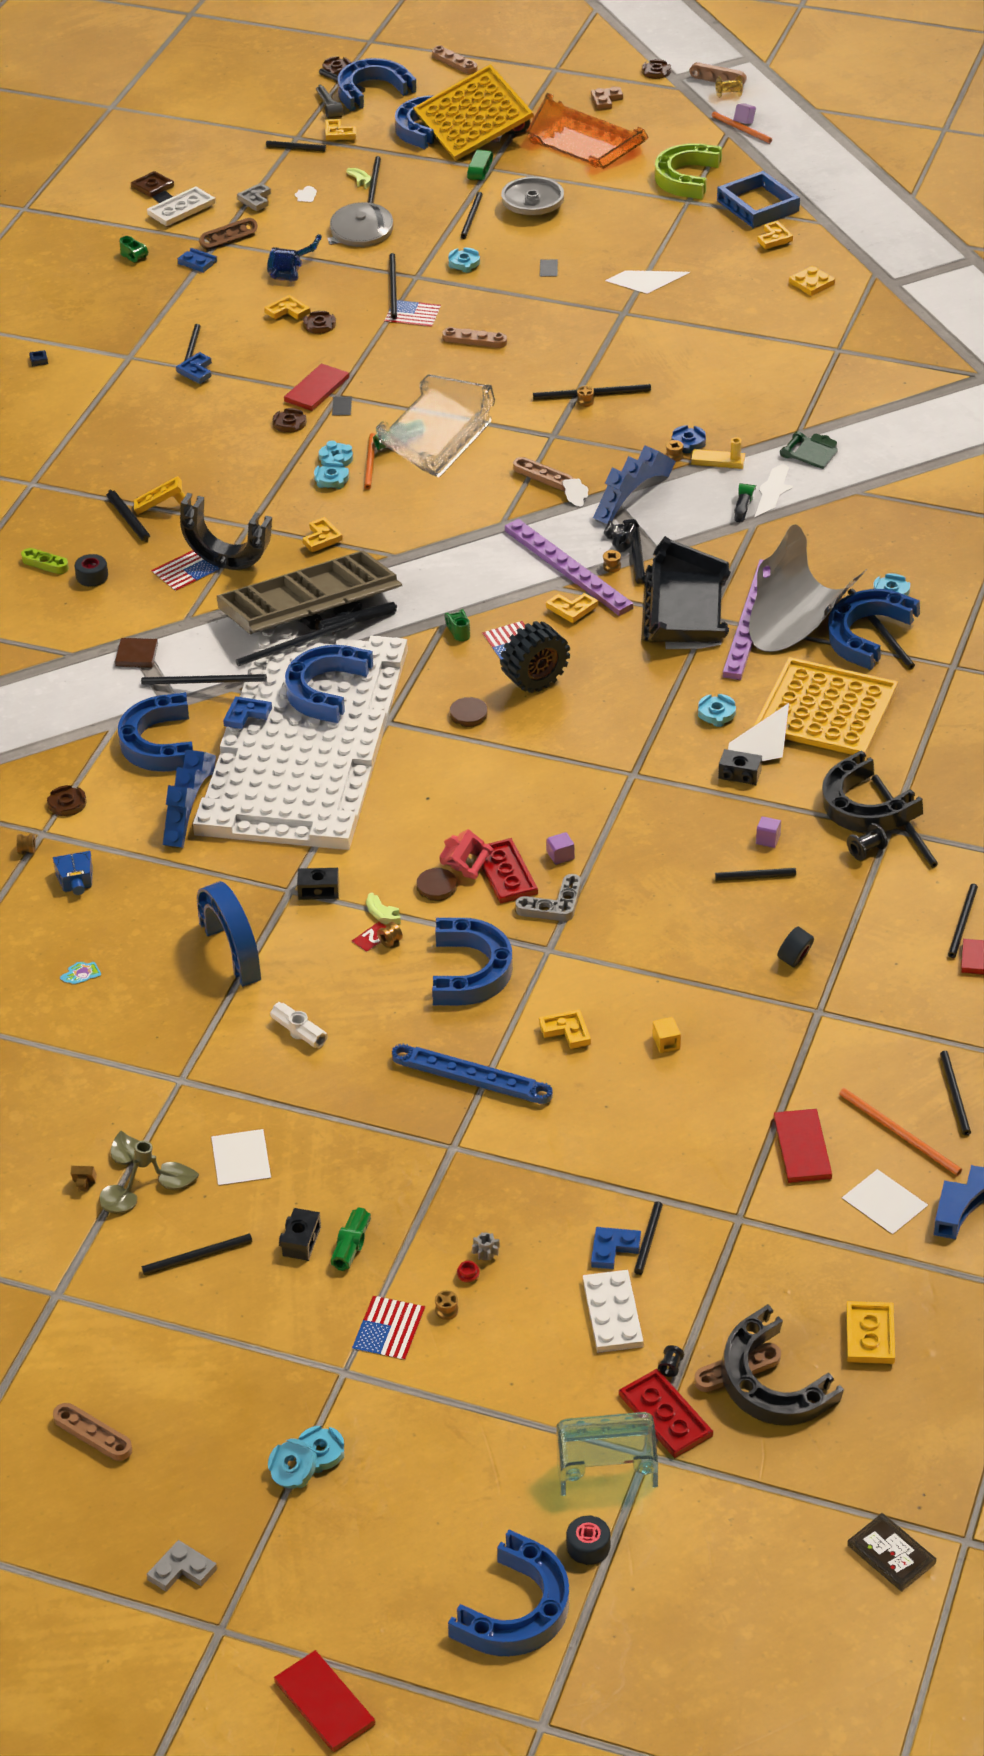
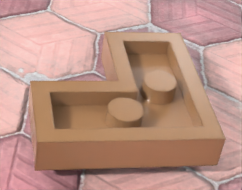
M616 86L606 89L597 88L596 90H591V97L597 110L612 109L611 101L623 100V92L620 87Z

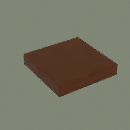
M156 171L131 182L132 188L150 198L174 186L173 180Z
M121 638L115 666L152 668L158 647V639Z

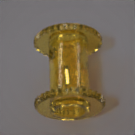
M737 75L736 80L722 81L721 77L718 76L715 84L717 96L721 98L722 93L737 92L740 97L743 92L742 77Z

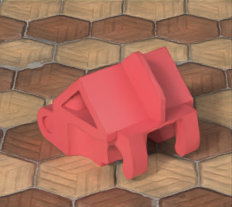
M467 829L458 836L452 835L444 840L445 848L439 858L442 865H450L456 871H461L464 877L477 879L478 871L494 849ZM478 852H481L473 866L469 868L466 864L469 854L477 855Z

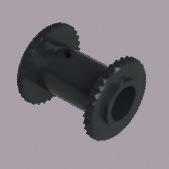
M875 823L868 826V833L860 837L852 834L847 838V846L851 855L861 861L866 858L868 850L876 846L880 849H885L888 844L885 831Z

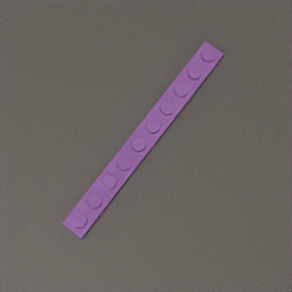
M520 519L505 525V532L618 616L633 609V602Z
M759 560L723 670V678L742 679L753 645L749 634V622L757 595L758 568L764 560ZM770 566L763 568L764 578L770 576Z

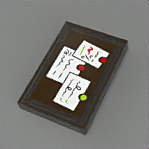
M883 1513L852 1536L847 1543L853 1551L901 1592L934 1566L937 1560L936 1557Z

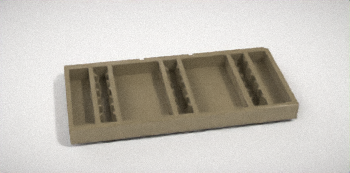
M362 550L217 595L218 608L246 632L253 634L266 629H274L279 625L313 614L325 613L326 610L364 598H372L377 594L401 587L402 583L397 580L395 573Z

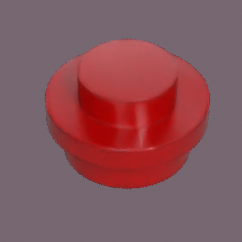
M464 1261L457 1268V1277L463 1282H473L480 1275L479 1267L473 1261Z

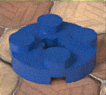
M684 425L673 430L671 441L677 440L682 442V452L689 454L693 449L705 447L706 433L700 427L694 426L693 429L688 428V425Z

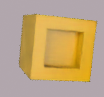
M669 1017L653 1021L652 1035L659 1052L665 1053L679 1050L681 1047V1034L674 1018Z

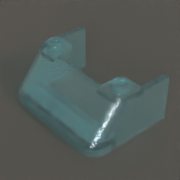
M639 1412L564 1419L557 1424V1468L561 1496L566 1495V1481L579 1480L585 1474V1467L633 1463L636 1472L643 1475L651 1474L653 1488L658 1487L655 1425L653 1416L650 1413Z

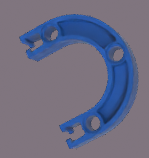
M369 58L358 60L345 66L338 75V96L350 112L356 109L354 102L359 105L360 109L364 108V95L355 85L365 80L378 79L393 84L403 96L408 94L407 87L411 89L412 93L416 92V78L401 64L387 59Z
M435 95L408 100L397 108L395 112V129L400 139L423 149L428 148L427 142L431 145L434 143V129L415 122L420 118L414 112L413 107Z
M886 589L862 590L844 597L833 607L828 619L829 641L832 648L845 660L871 670L875 665L873 659L877 662L881 659L880 645L855 635L849 629L855 621L871 615L887 616L911 625L914 622L913 615L915 617L920 615V600Z
M325 645L301 653L291 661L285 673L286 694L289 703L306 716L338 724L340 721L339 713L343 715L345 712L344 697L316 691L307 684L315 676L332 671L367 677L369 674L368 668L372 669L374 666L373 651L347 645Z
M186 692L144 699L131 706L122 715L118 724L119 743L122 754L129 762L151 771H176L177 767L183 768L185 750H193L192 741L155 744L143 739L141 734L147 728L157 723L189 719Z
M222 881L200 888L197 892L200 926L205 927L207 936L225 931L231 949L233 972L236 978L240 977L242 987L261 980L260 962L255 938L237 897L230 887Z
M436 918V947L474 948L483 952L490 961L483 969L470 975L433 976V1005H471L486 1001L501 992L508 984L513 970L512 947L507 936L494 925L473 918Z
M508 1530L506 1533V1547L503 1542H500L497 1547V1561L532 1578L539 1585L543 1593L540 1603L526 1616L514 1620L494 1619L460 1604L457 1608V1619L451 1617L448 1622L449 1638L480 1652L495 1656L522 1655L546 1645L561 1630L569 1611L568 1576L558 1557L544 1545L512 1530Z

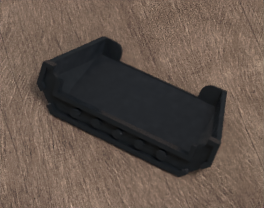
M664 536L653 552L655 557L652 566L648 565L645 571L641 640L646 642L719 643L729 632L726 622L720 624L722 583L729 578L731 573L729 571V563Z

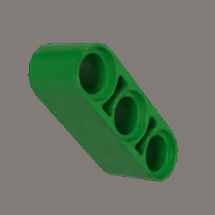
M476 150L468 167V179L484 181L492 164V151Z

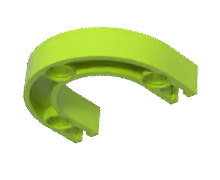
M692 143L681 144L664 150L655 160L656 183L668 193L682 197L703 199L706 193L707 178L678 173L675 169L687 165L718 168L722 161V147Z

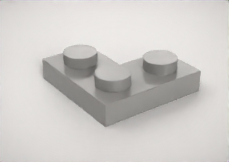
M259 183L238 193L237 200L255 211L262 210L269 206V202L265 197L271 194V188Z
M178 1540L147 1573V1580L167 1592L184 1575L202 1587L217 1570V1564Z

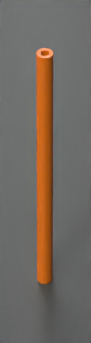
M845 1088L840 1091V1096L956 1176L961 1174L962 1168Z

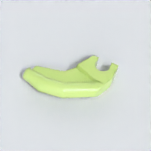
M347 168V174L357 179V187L364 185V188L367 189L370 186L371 176L365 171L357 168Z
M374 893L368 894L366 905L370 914L383 924L390 922L401 924L399 908L384 906L377 895H374Z

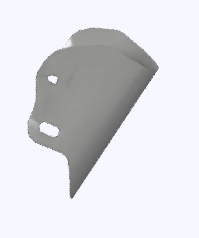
M796 524L789 527L774 553L766 558L758 568L757 595L751 611L749 634L753 644L763 651H779L804 639L819 626L846 591L864 574L863 572L853 579L855 581L851 584L849 583L843 589H830L821 585L809 570L806 550L807 538L801 527ZM770 566V576L764 578L763 568Z

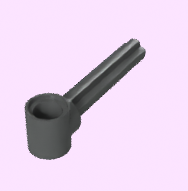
M319 84L316 87V91L325 104L327 118L343 116L341 102L333 101L325 87Z

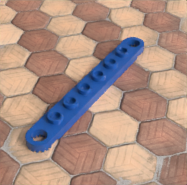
M398 1044L399 1046L396 1045L392 1050V1060L399 1065L538 1104H546L553 1098V1090L548 1083L536 1082V1080L427 1049L408 1046V1044ZM402 1052L407 1053L406 1057L405 1055L400 1057L398 1054ZM540 1091L546 1092V1095L539 1096V1094L537 1095V1093Z

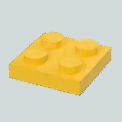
M811 266L790 276L789 283L812 296L835 285V279L818 268Z

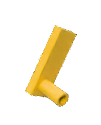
M738 437L731 439V452L693 449L691 465L743 469L745 453H741L742 440Z
M177 476L134 499V511L139 515L172 496L181 505L182 500L186 496L182 491V480Z

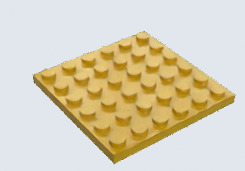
M491 64L413 107L414 112L428 128L434 129V136L455 161L534 117L530 108Z
M789 657L754 726L789 703L785 733L786 740L851 755L861 750L867 754L898 688V682Z

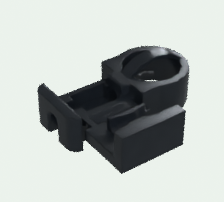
M636 519L624 520L623 524L614 525L612 521H609L603 533L607 539L615 536L612 542L613 546L618 552H624L631 547L634 540L633 532L640 525Z

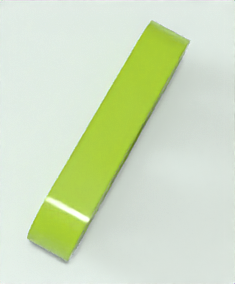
M27 548L21 552L22 562L26 565L56 574H64L69 570L68 560L64 557L34 548Z

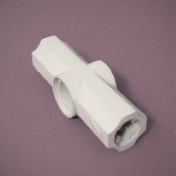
M280 1002L273 1006L270 1012L271 1018L290 1030V1035L293 1038L303 1039L318 1049L324 1045L328 1038L327 1033L310 1022L305 1012L295 1011Z

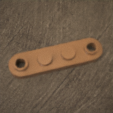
M436 46L432 49L433 58L466 74L477 72V63L443 46Z
M699 62L694 63L689 69L691 76L696 79L735 87H742L747 81L744 72Z
M246 218L204 232L199 238V243L201 247L210 249L252 235L257 230L258 224L253 218Z
M447 327L442 332L443 340L449 343L503 348L507 345V336L501 332L494 333Z
M519 457L513 461L515 472L561 491L566 489L563 485V480L573 479L568 474L525 457Z
M764 1343L754 1349L748 1356V1364L752 1374L755 1375L777 1366L781 1358L780 1348L774 1343ZM722 1360L696 1371L694 1384L698 1390L711 1392L724 1387L721 1374Z
M62 1403L53 1410V1418L57 1426L113 1460L122 1461L132 1454V1445L128 1437L73 1404Z

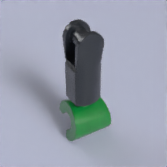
M739 483V498L734 509V520L736 522H743L745 520L750 501L753 500L756 485Z

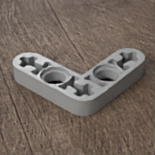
M568 874L563 878L557 900L527 896L519 897L515 901L516 913L525 917L557 921L571 920L574 916L581 891L580 876ZM565 896H572L573 898H572V899H565V898H563V897H565ZM541 907L550 908L546 911L540 910Z

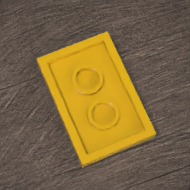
M847 1301V1362L895 1364L893 1303Z

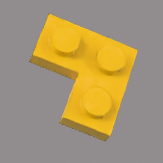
M341 119L326 120V141H351L356 139V126L341 127Z
M775 221L764 224V231L767 234L760 235L757 239V242L764 249H771L772 247L792 242L793 235L780 222Z
M288 295L264 307V312L273 319L280 318L288 313L298 320L310 314V308Z
M325 517L310 522L309 528L314 534L303 538V544L311 552L343 541L342 534Z
M583 593L573 601L557 594L546 602L547 609L572 623L598 607V600L586 593Z
M580 1009L539 1017V1025L544 1038L565 1034L570 1049L591 1045V1038Z

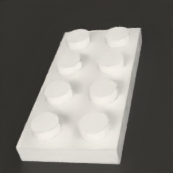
M195 186L148 208L147 215L165 226H170L179 220L196 214L198 211L209 208L216 203L215 197Z
M628 1270L583 1275V1285L597 1353L643 1347V1337Z

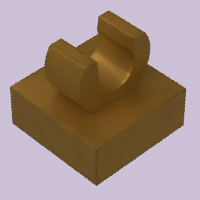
M71 1166L70 1174L73 1181L76 1182L78 1191H88V1182L96 1183L97 1174L94 1167Z

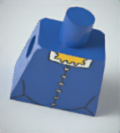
M91 851L53 857L55 874L63 891H73L75 895H81L86 888L92 887L93 864Z

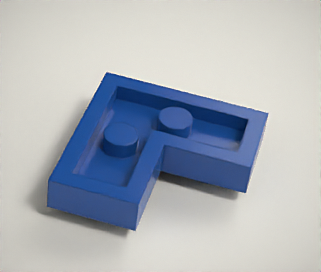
M198 352L177 365L176 372L201 384L212 377L211 371L205 368L212 364L211 357Z
M235 696L223 720L224 726L243 729L248 717L267 720L272 710V702Z
M596 1227L591 1267L614 1269L616 1252L639 1254L641 1231Z

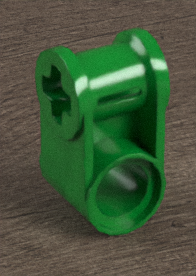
M123 236L119 239L121 256L134 263L139 258L148 256V249L143 243L130 236Z
M460 609L459 612L445 613L446 626L451 631L454 639L457 641H467L470 639V621L465 611Z

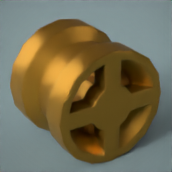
M590 386L579 387L577 389V395L579 396L577 398L578 405L582 407L593 405L594 389Z
M677 440L667 442L666 456L676 462L682 460L683 443Z
M616 550L606 551L603 554V569L611 573L619 571L621 568V554Z
M17 834L18 854H23L24 852L35 853V835L29 834L24 836L23 834Z
M390 922L386 928H380L377 931L378 939L385 947H390L394 941L398 942L403 938L402 931L395 922Z
M445 1290L435 1296L436 1315L443 1320L455 1318L458 1314L457 1295L452 1291Z

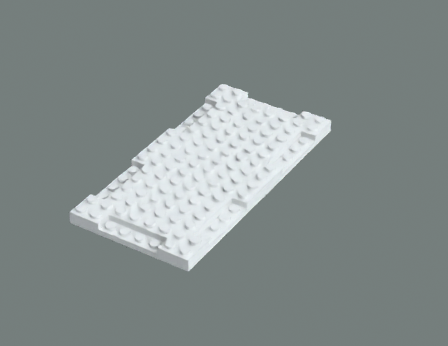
M274 628L260 631L254 647V653L300 637L298 630ZM370 636L369 641L319 637L253 661L248 674H266L267 681L245 682L240 697L272 702V710L267 720L248 717L243 729L226 727L220 744L218 761L205 798L202 797L193 822L194 835L349 850L407 655V639ZM325 645H347L373 651L374 666L372 669L368 668L369 674L367 677L332 671L315 676L307 684L316 691L344 697L345 712L343 715L339 713L340 721L338 724L306 716L289 703L286 694L285 673L291 661L301 653Z

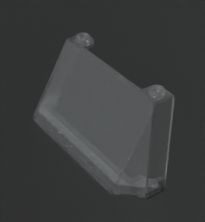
M431 374L427 375L419 385L421 396L390 428L389 424L384 421L376 427L379 442L423 471L440 477L490 424V407L494 406L495 402L492 385H483Z

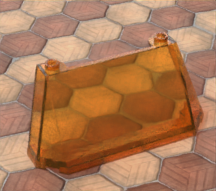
M550 93L545 95L542 104L526 131L531 143L545 146L589 163L594 168L599 167L602 169L649 138L643 128L638 127L630 131L566 107L562 101L555 102L553 100L554 96Z

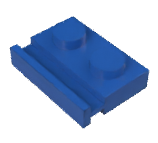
M190 248V251H186L177 258L178 264L203 273L213 266V263H217V256L194 248Z

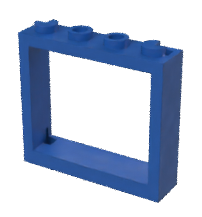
M760 171L717 187V201L752 228L799 212L800 197L765 171ZM764 187L780 199L781 202L755 210L737 197V195Z

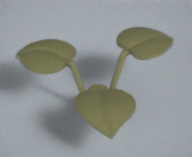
M120 1131L112 1143L111 1157L115 1162L122 1165L132 1162L134 1167L126 1189L119 1185H110L101 1191L99 1197L101 1208L111 1213H125L133 1209L137 1203V1196L129 1191L132 1188L137 1168L147 1167L151 1162L156 1173L160 1174V1184L171 1190H180L187 1187L198 1178L199 1173L176 1162L163 1163L161 1169H159L156 1156L152 1155L153 1146L150 1142L139 1141Z

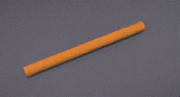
M715 111L712 113V117L767 143L772 142V138Z
M375 433L369 435L364 488L367 490L371 489L375 453L373 436L376 435Z

